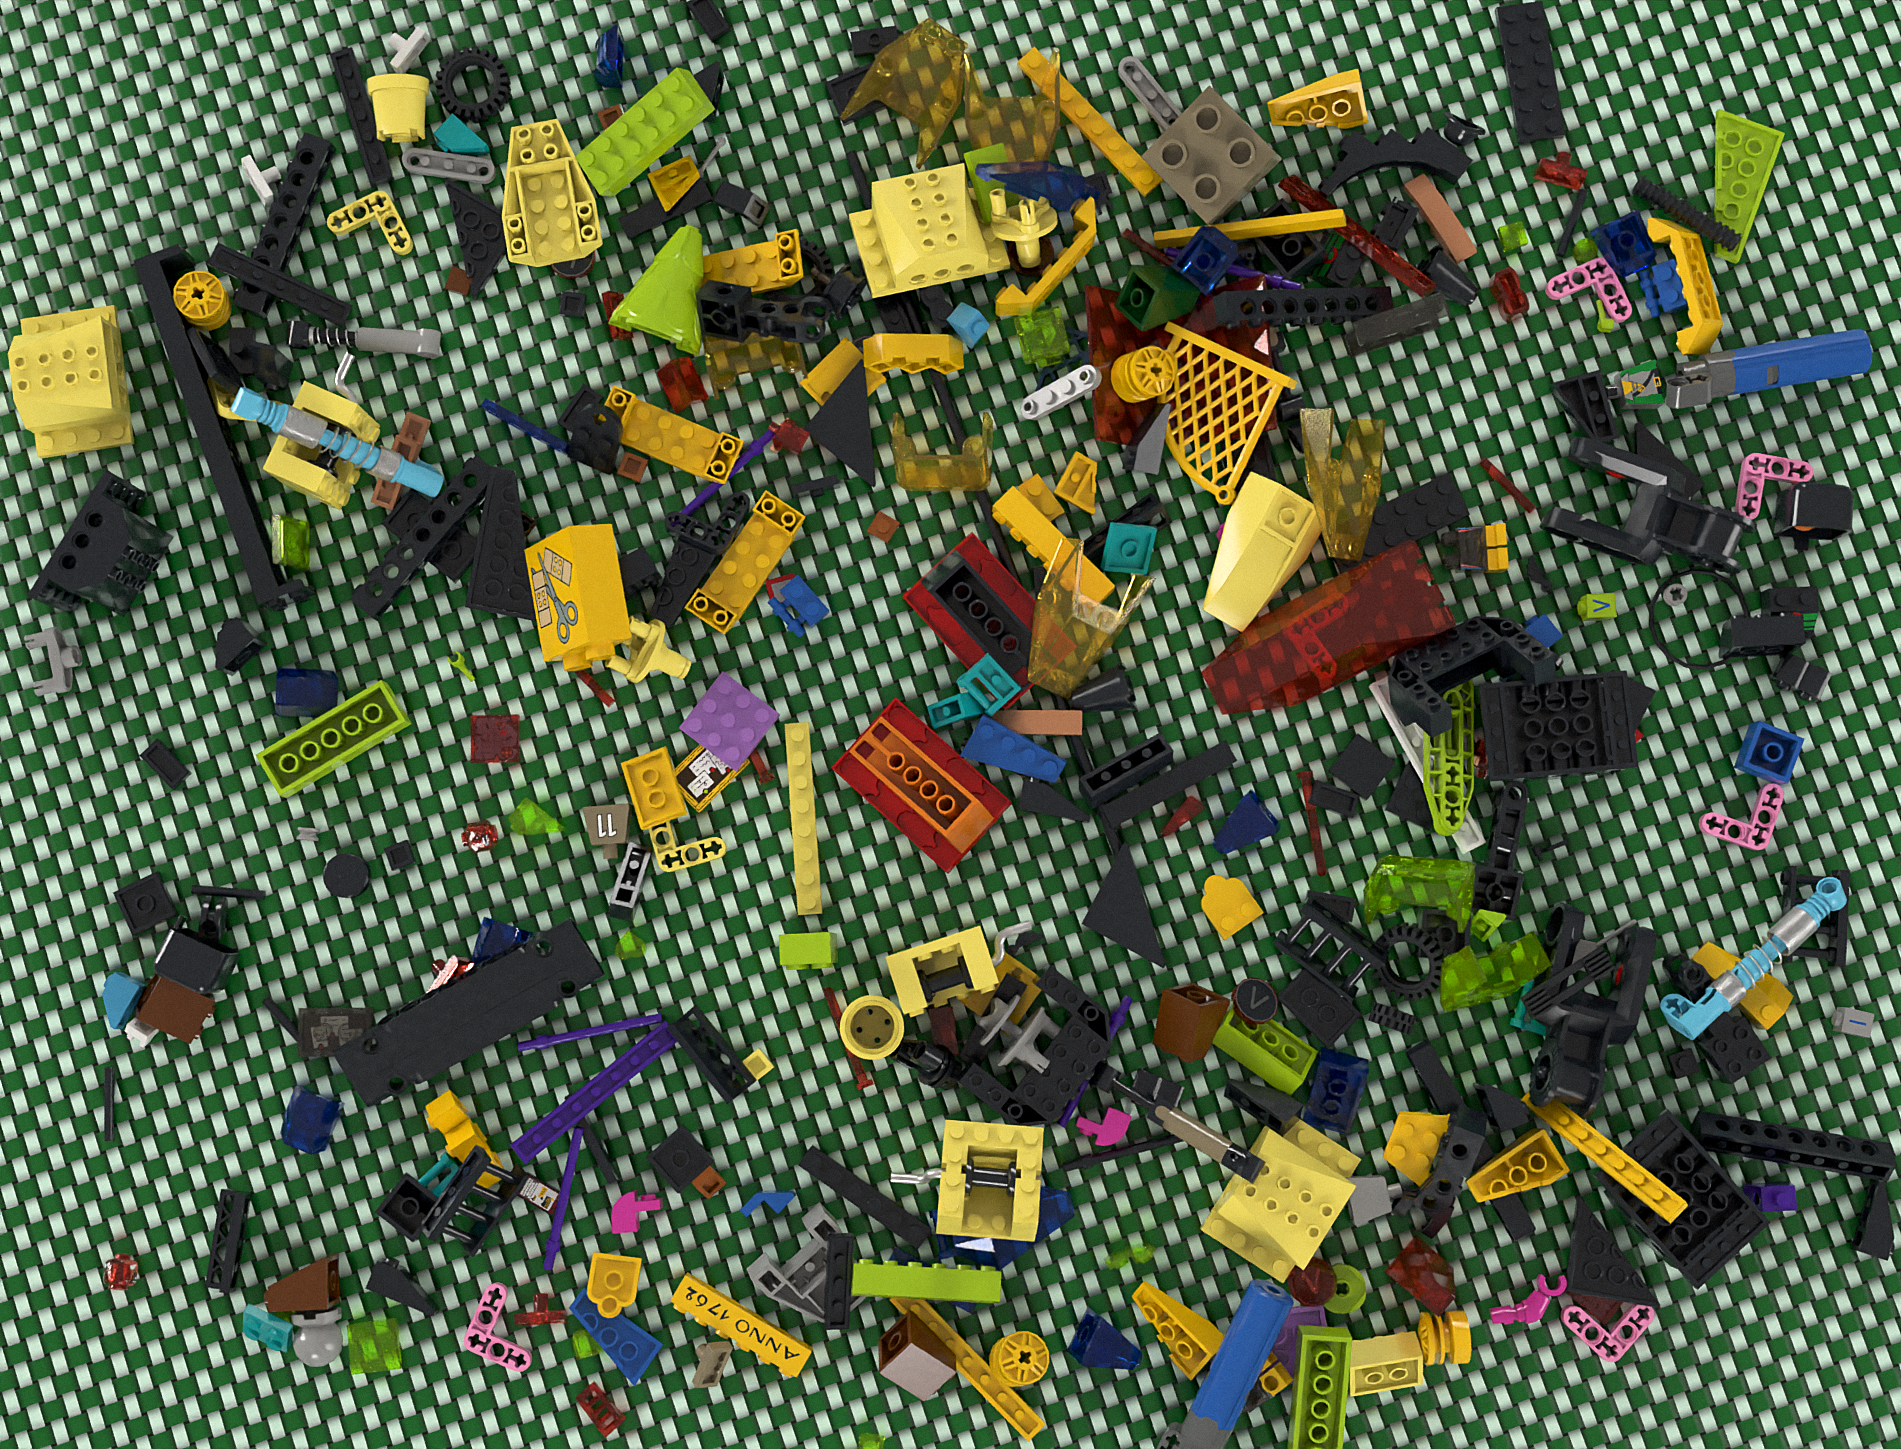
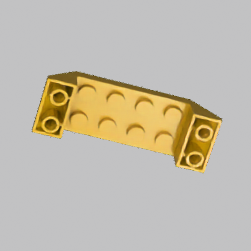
M1091 196L1086 202L1082 200L1074 209L1076 213L1073 216V229L1078 233L1073 238L1074 243L1069 249L1065 247L1057 256L1059 260L1053 266L1049 264L1041 274L1043 278L1038 283L1034 281L1026 290L1027 295L1014 284H1011L1008 288L1003 287L996 295L995 313L998 316L1033 314L1094 246L1096 218L1095 203Z
M1648 218L1647 232L1653 242L1670 244L1671 251L1676 256V270L1682 279V293L1688 302L1689 319L1694 325L1676 332L1678 337L1677 347L1682 352V355L1701 356L1702 354H1708L1723 326V321L1700 234L1671 220Z
M793 229L774 234L775 240L703 256L704 279L701 281L702 286L708 280L751 287L752 295L791 287L803 277L798 230Z
M613 385L605 405L615 411L622 421L623 435L620 444L704 480L726 484L744 444L743 440L725 432L721 434L644 402L638 399L635 394ZM600 414L599 419L606 421V418Z
M765 490L752 509L753 515L701 590L699 588L696 590L685 606V609L724 635L742 617L764 585V582L794 541L805 519L803 514L767 490Z

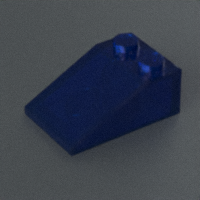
M1321 1047L1314 1068L1302 1121L1308 1125L1349 1135L1369 1074V1060Z

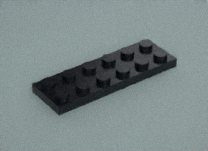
M1543 1L1496 7L1495 16L1517 144L1564 138L1566 133Z
M1448 472L1323 532L1321 537L1343 577L1469 516L1470 512Z

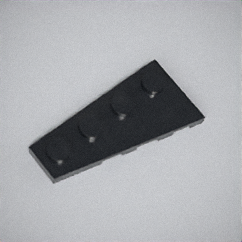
M691 530L690 535L692 537H701V535ZM678 538L674 544L669 565L666 567L665 576L661 587H659L650 616L653 619L662 621L666 627L672 629L719 555Z

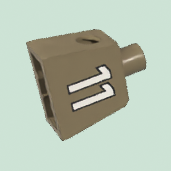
M629 803L583 807L591 845L603 846V859H617V844L628 843L632 805Z

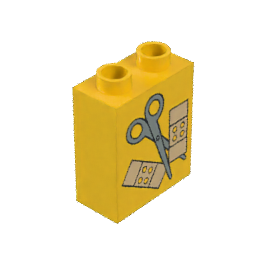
M612 524L567 526L525 549L544 662L563 661L564 671H577L592 667V661L615 657L614 646L631 639L632 635Z

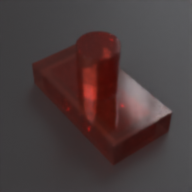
M1559 152L1556 161L1542 157L1535 170L1534 178L1579 191L1586 179L1588 170L1571 166V154Z
M614 291L602 293L608 323L612 312L624 299L623 293ZM609 324L612 339L628 341L634 338L632 330L630 332Z
M455 954L452 955L447 964L442 959H437L431 965V969L437 975V978L426 993L471 969L474 963L467 957Z
M545 1293L533 1295V1312L514 1314V1324L519 1327L568 1323L566 1311H548V1294Z

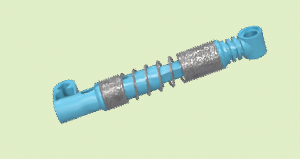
M240 387L230 408L232 412L245 419H256L257 422H262L264 425L268 424L276 434L313 449L317 445L320 453L329 449V454L332 458L341 457L343 463L350 461L355 468L362 466L366 473L387 482H399L433 498L437 496L442 487V474L430 464L420 460H416L415 464L409 462L400 453L382 445L375 447L374 442L369 444L364 442L362 437L357 439L351 436V432L339 435V426L332 432L326 429L327 421L325 422L290 405H280L273 401L270 402L268 399L264 400L263 396L248 388ZM320 445L326 448L322 451L320 450Z
M1826 877L1820 880L1816 886L1817 891L1802 905L1797 904L1767 931V937L1762 936L1765 944L1761 948L1753 944L1754 949L1749 954L1744 953L1745 958L1740 962L1735 961L1736 966L1732 970L1726 969V973L1723 972L1705 990L1706 994L1695 1004L1679 994L1665 996L1661 1000L1660 1007L1667 1023L1687 1038L1694 1040L1720 1014L1728 1012L1747 995V989H1754L1755 982L1764 979V973L1773 971V964L1782 963L1781 955L1789 956L1820 926V921L1830 911L1840 910L1845 906L1847 899L1841 882L1834 877ZM1779 955L1780 961L1774 962L1773 960Z

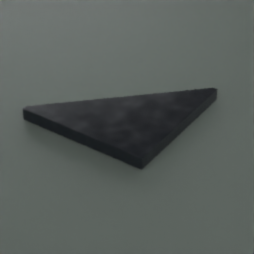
M446 178L445 184L467 278L473 277L471 284H469L471 295L476 300L507 253L502 210Z
M860 359L803 430L874 488L876 486L866 375L864 360Z
M1639 421L1634 425L1635 454L1670 466L1686 476L1685 495L1693 497L1705 484ZM1636 485V494H1637V491H1638V489H1639V486H1637V485Z
M1124 842L1082 924L1164 968L1166 963L1132 858L1129 843Z
M1576 1197L1566 1270L1567 1286L1565 1292L1660 1308V1303L1655 1299L1647 1285L1627 1261L1625 1255L1608 1235L1595 1214L1586 1205L1584 1199Z

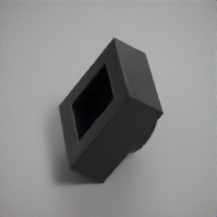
M562 291L559 315L562 317L584 319L587 295L585 293Z
M408 840L384 848L392 871L417 863Z
M1686 1048L1666 1056L1675 1079H1680L1700 1071L1692 1048Z

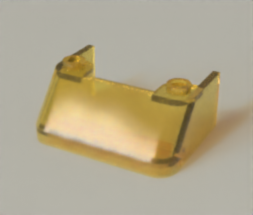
M752 332L744 343L705 336L702 340L706 367L715 400L720 399L718 388L727 389L731 387L736 381L735 376L781 366L782 370L788 373H797L801 370L803 379L808 378L800 342L781 341L780 337L769 336L768 338L760 337L759 333Z
M983 412L982 436L967 438L963 444V455H916L915 442L910 437L904 436L905 421L898 413H893L892 453L896 480L902 489L907 491H981L990 485L992 475L993 420L988 412Z

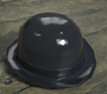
M1448 111L1443 112V115L1447 118L1443 133L1449 142L1465 147L1470 145L1477 135H1485L1486 131L1484 128Z

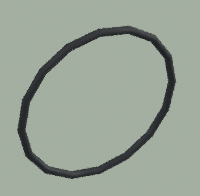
M1690 569L1672 575L1658 587L1650 603L1648 625L1655 644L1668 659L1685 668L1707 670L1725 664L1732 657H1727L1708 665L1687 664L1670 655L1659 642L1653 625L1654 605L1661 591L1673 580L1692 573L1712 575L1727 583L1738 595L1746 618H1750V613L1744 595L1731 580L1714 571Z

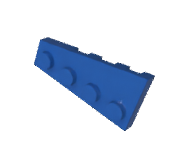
M986 714L982 715L960 755L961 757L1052 783L1056 782L1067 763V760Z
M583 1288L569 1309L632 1385L635 1386L663 1344L620 1313L613 1318L603 1317L598 1311L597 1304L588 1298L587 1290Z

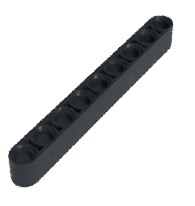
M1427 1039L1405 1051L1409 1062L1440 1115L1451 1114V1111L1456 1112L1459 1104L1466 1106L1434 1048ZM1485 1138L1472 1167L1473 1174L1495 1157ZM1516 1192L1489 1200L1513 1242L1536 1230Z

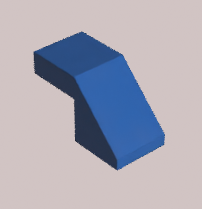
M758 1191L740 1211L747 1217L765 1200L778 1214L796 1196V1193L794 1191Z

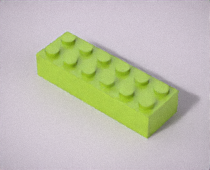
M677 67L577 154L575 158L599 195L614 197L712 113L715 108L691 72Z
M380 680L256 754V757L279 796L288 798L412 723L389 684Z
M819 932L779 935L780 965H786V970L809 969V964L812 965V969L833 968V963H838L837 934Z
M1298 1325L1287 1449H1343L1352 1336L1347 1328Z

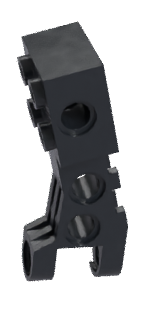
M708 280L695 294L701 335L744 343L752 332L759 333L760 337L765 338L769 336L780 337L781 341L819 342L824 337L826 331L825 322L828 321L832 312V304L825 297L807 296L800 302H772L752 298L751 287ZM822 306L826 312L818 314L814 311L813 307ZM809 325H814L819 329L820 332L815 334L808 331L807 327Z
M1520 781L1509 782L1505 787L1499 789L1493 797V816L1484 862L1472 860L1461 906L1467 912L1477 913L1482 909L1507 915L1506 920L1514 921L1525 874L1518 869H1513V863L1519 846L1518 841L1521 829L1523 828L1528 801L1527 786ZM1512 787H1516L1521 791V798L1518 791Z
M1671 952L1664 957L1662 968L1677 994L1695 1004L1706 994L1705 990L1710 985L1709 980L1711 978L1706 969L1701 964L1688 960L1677 952ZM1680 959L1681 965L1679 969L1672 971V962ZM1727 1012L1720 1014L1702 1031L1705 1036L1695 1042L1721 1082L1726 1084L1735 1083L1772 1058L1744 1016L1730 1018Z
M1459 1104L1456 1112L1451 1111L1447 1122V1131L1443 1132L1439 1142L1440 1148L1437 1154L1439 1159L1435 1170L1418 1188L1404 1187L1402 1189L1401 1198L1394 1199L1391 1204V1212L1402 1218L1412 1205H1415L1431 1216L1425 1226H1421L1420 1232L1430 1239L1437 1235L1452 1216L1454 1211L1453 1205L1456 1200L1454 1195L1460 1196L1464 1177L1468 1178L1485 1138L1488 1114ZM1441 1179H1447V1180L1450 1181V1182L1445 1183V1182H1442V1181H1440V1180H1441ZM1427 1196H1432V1197H1434L1435 1199H1434V1200H1430V1199L1427 1198Z

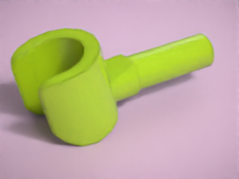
M1597 300L1596 304L1599 313L1597 329L1600 332L1610 333L1614 327V319L1606 318L1602 300Z
M455 651L458 655L456 662H453L447 656V661L452 666L458 667L470 682L475 680V677L464 664V657L458 651Z

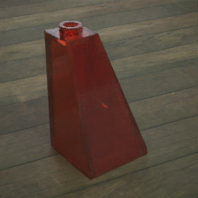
M1417 1235L1413 1237L1384 1271L1416 1301L1437 1317L1455 1299L1454 1268Z

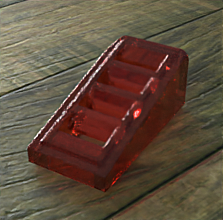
M1188 796L1160 831V835L1163 837L1170 835L1204 810L1206 806L1193 796Z
M595 1381L575 1397L605 1438L626 1419ZM595 1391L597 1395L587 1403L585 1399ZM601 1399L603 1403L593 1410L591 1407ZM607 1407L609 1411L600 1418L598 1414ZM613 1415L615 1419L609 1425H606L604 1422Z

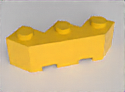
M877 333L863 340L864 367L878 374L896 367L911 374L928 368L948 374L964 368L963 343L949 334Z
M450 1089L425 1106L429 1115L426 1117L428 1123L433 1129L438 1128L445 1135L448 1143L445 1147L452 1158L457 1157L463 1163L474 1146L478 1145L484 1148L492 1159L490 1163L504 1169L496 1152H492L486 1144L487 1139L478 1125L473 1123L466 1114L468 1110ZM483 1172L476 1183L490 1188L501 1179Z

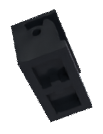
M1396 196L1391 203L1386 201L1380 212L1384 217L1380 223L1375 222L1369 233L1373 236L1369 244L1392 256H1395L1420 210L1401 200L1394 203L1397 198Z

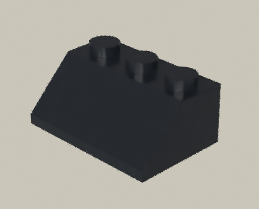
M1281 198L1256 219L1295 215V212ZM1310 231L1253 237L1254 241L1287 280L1310 274L1329 259L1324 247Z
M1792 612L1780 613L1778 616L1770 617L1767 613L1757 614L1754 618H1746L1745 615L1731 616L1722 626L1718 653L1719 659L1792 654L1806 643L1802 615H1793Z

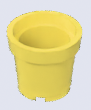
M384 74L368 78L367 87L369 96L373 100L377 139L385 141V137H390L394 143L419 141L418 136L425 139V101L429 95V80L425 77L411 74Z
M867 995L854 1000L845 1009L840 1022V1033L849 1051L860 1058L876 1060L888 1056L899 1046L904 1033V1021L899 1009L890 1000L877 995ZM868 1009H872L873 1013L871 1015L867 1014ZM886 1019L891 1021L889 1025L885 1024ZM858 1027L862 1028L861 1033L857 1032ZM876 1037L880 1038L879 1043L875 1042Z

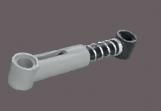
M288 321L286 346L293 349L307 350L310 349V346L317 345V343L321 346L329 344L331 347L334 345H339L340 347L348 345L350 348L356 346L359 351L416 354L421 357L437 358L440 351L441 332L433 329L412 331L360 327L358 332L357 330L353 332L347 329L345 331H338V328L336 330H329V328L321 330L319 327H312V324L308 322Z

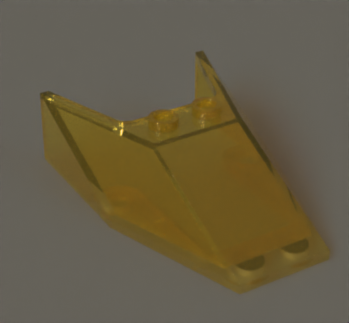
M927 18L881 49L840 118L845 120L871 101L880 100L919 127L920 134L916 168L920 170L961 103L968 43L932 19Z
M1053 48L1037 95L988 97L984 94L969 49H964L965 127L973 150L1003 142L1018 196L1031 197L1029 182L1033 179L1042 180L1060 125V51L1058 48Z
M1300 409L1307 484L1329 557L1361 561L1380 493L1386 420L1351 419L1342 454L1338 462L1336 459L1330 458L1334 409Z
M1061 538L1035 603L1027 681L1065 699L1070 698L1071 693L1082 683L1114 643L1156 580L1154 576L1134 575L1120 611L1111 609L1080 592L1084 541L1070 538Z

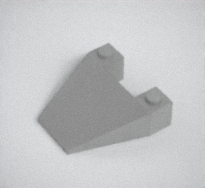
M819 1202L801 1218L806 1229L814 1237L781 1268L764 1252L747 1268L751 1280L768 1297L824 1323L828 1234L842 1233L836 1219ZM851 1296L850 1312L867 1296Z

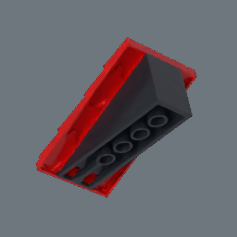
M973 532L902 595L907 603L968 670L989 653L1020 686L1021 689L1002 706L1005 710L1076 647L1075 643ZM977 678V680L987 689V691H988L995 699H997V698L991 693V691Z

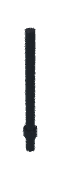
M1171 1134L1095 1155L1090 1153L1081 1155L1079 1159L1064 1162L1063 1167L1065 1172L1080 1168L1086 1170L1094 1168L1095 1164L1184 1141Z

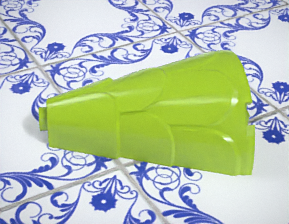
M686 225L676 231L653 258V263L635 282L632 290L612 312L608 324L630 332L632 327L675 342L677 349L699 356L702 347V335L695 294L702 287L701 281L704 279L702 235L699 233L698 228Z

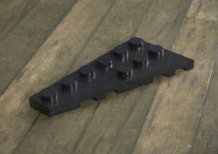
M491 466L465 607L537 621L524 551L527 549L516 471Z

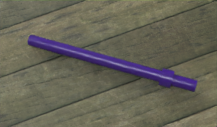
M1169 246L1166 249V256L1269 284L1271 288L1277 290L1282 288L1301 289L1302 287L1301 283L1287 280L1282 275L1265 274Z
M769 429L757 441L754 439L748 445L749 448L736 459L727 481L750 459L764 451L763 447L776 436L772 429ZM712 482L681 513L690 516L724 484ZM679 520L671 522L672 527H675L676 524L680 525Z
M1126 995L1117 1011H1113L1110 1017L1111 1041L1119 1026L1124 1024L1126 1020L1125 1015L1134 1000ZM1084 1080L1079 1087L1080 1092L1073 1101L1069 1100L1067 1102L1065 1112L1057 1121L1058 1125L1066 1127L1089 1081L1086 1082Z
M658 1013L547 1036V1034L536 1036V1039L518 1042L519 1052L536 1048L543 1050L548 1049L550 1045L663 1023L662 1014Z
M575 1126L573 1130L550 1238H547L545 1245L547 1252L543 1268L546 1270H553L556 1252L560 1250L561 1240L559 1239L584 1128Z

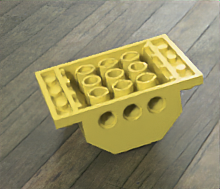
M964 163L872 182V209L849 214V222L872 298L1010 269V262L1003 240L993 234L991 221L983 223L974 188L968 189Z
M110 305L20 319L22 335L14 336L8 351L13 400L25 429L35 434L37 457L48 458L134 444L117 307Z
M1300 1119L1283 1137L1266 1125L1264 1126L1249 1150L1250 1153L1266 1162L1255 1182L1252 1184L1235 1173L1200 1227L1203 1232L1282 1283L1285 1282L1295 1265L1304 1270L1355 1190L1356 1185L1345 1177H1351L1361 1161L1359 1157Z

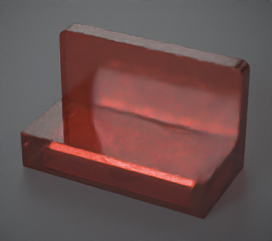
M689 356L672 359L657 372V376L676 413H681L688 406L705 402L709 398Z
M953 1006L929 1009L933 1046L943 1045L954 1056L959 1055Z

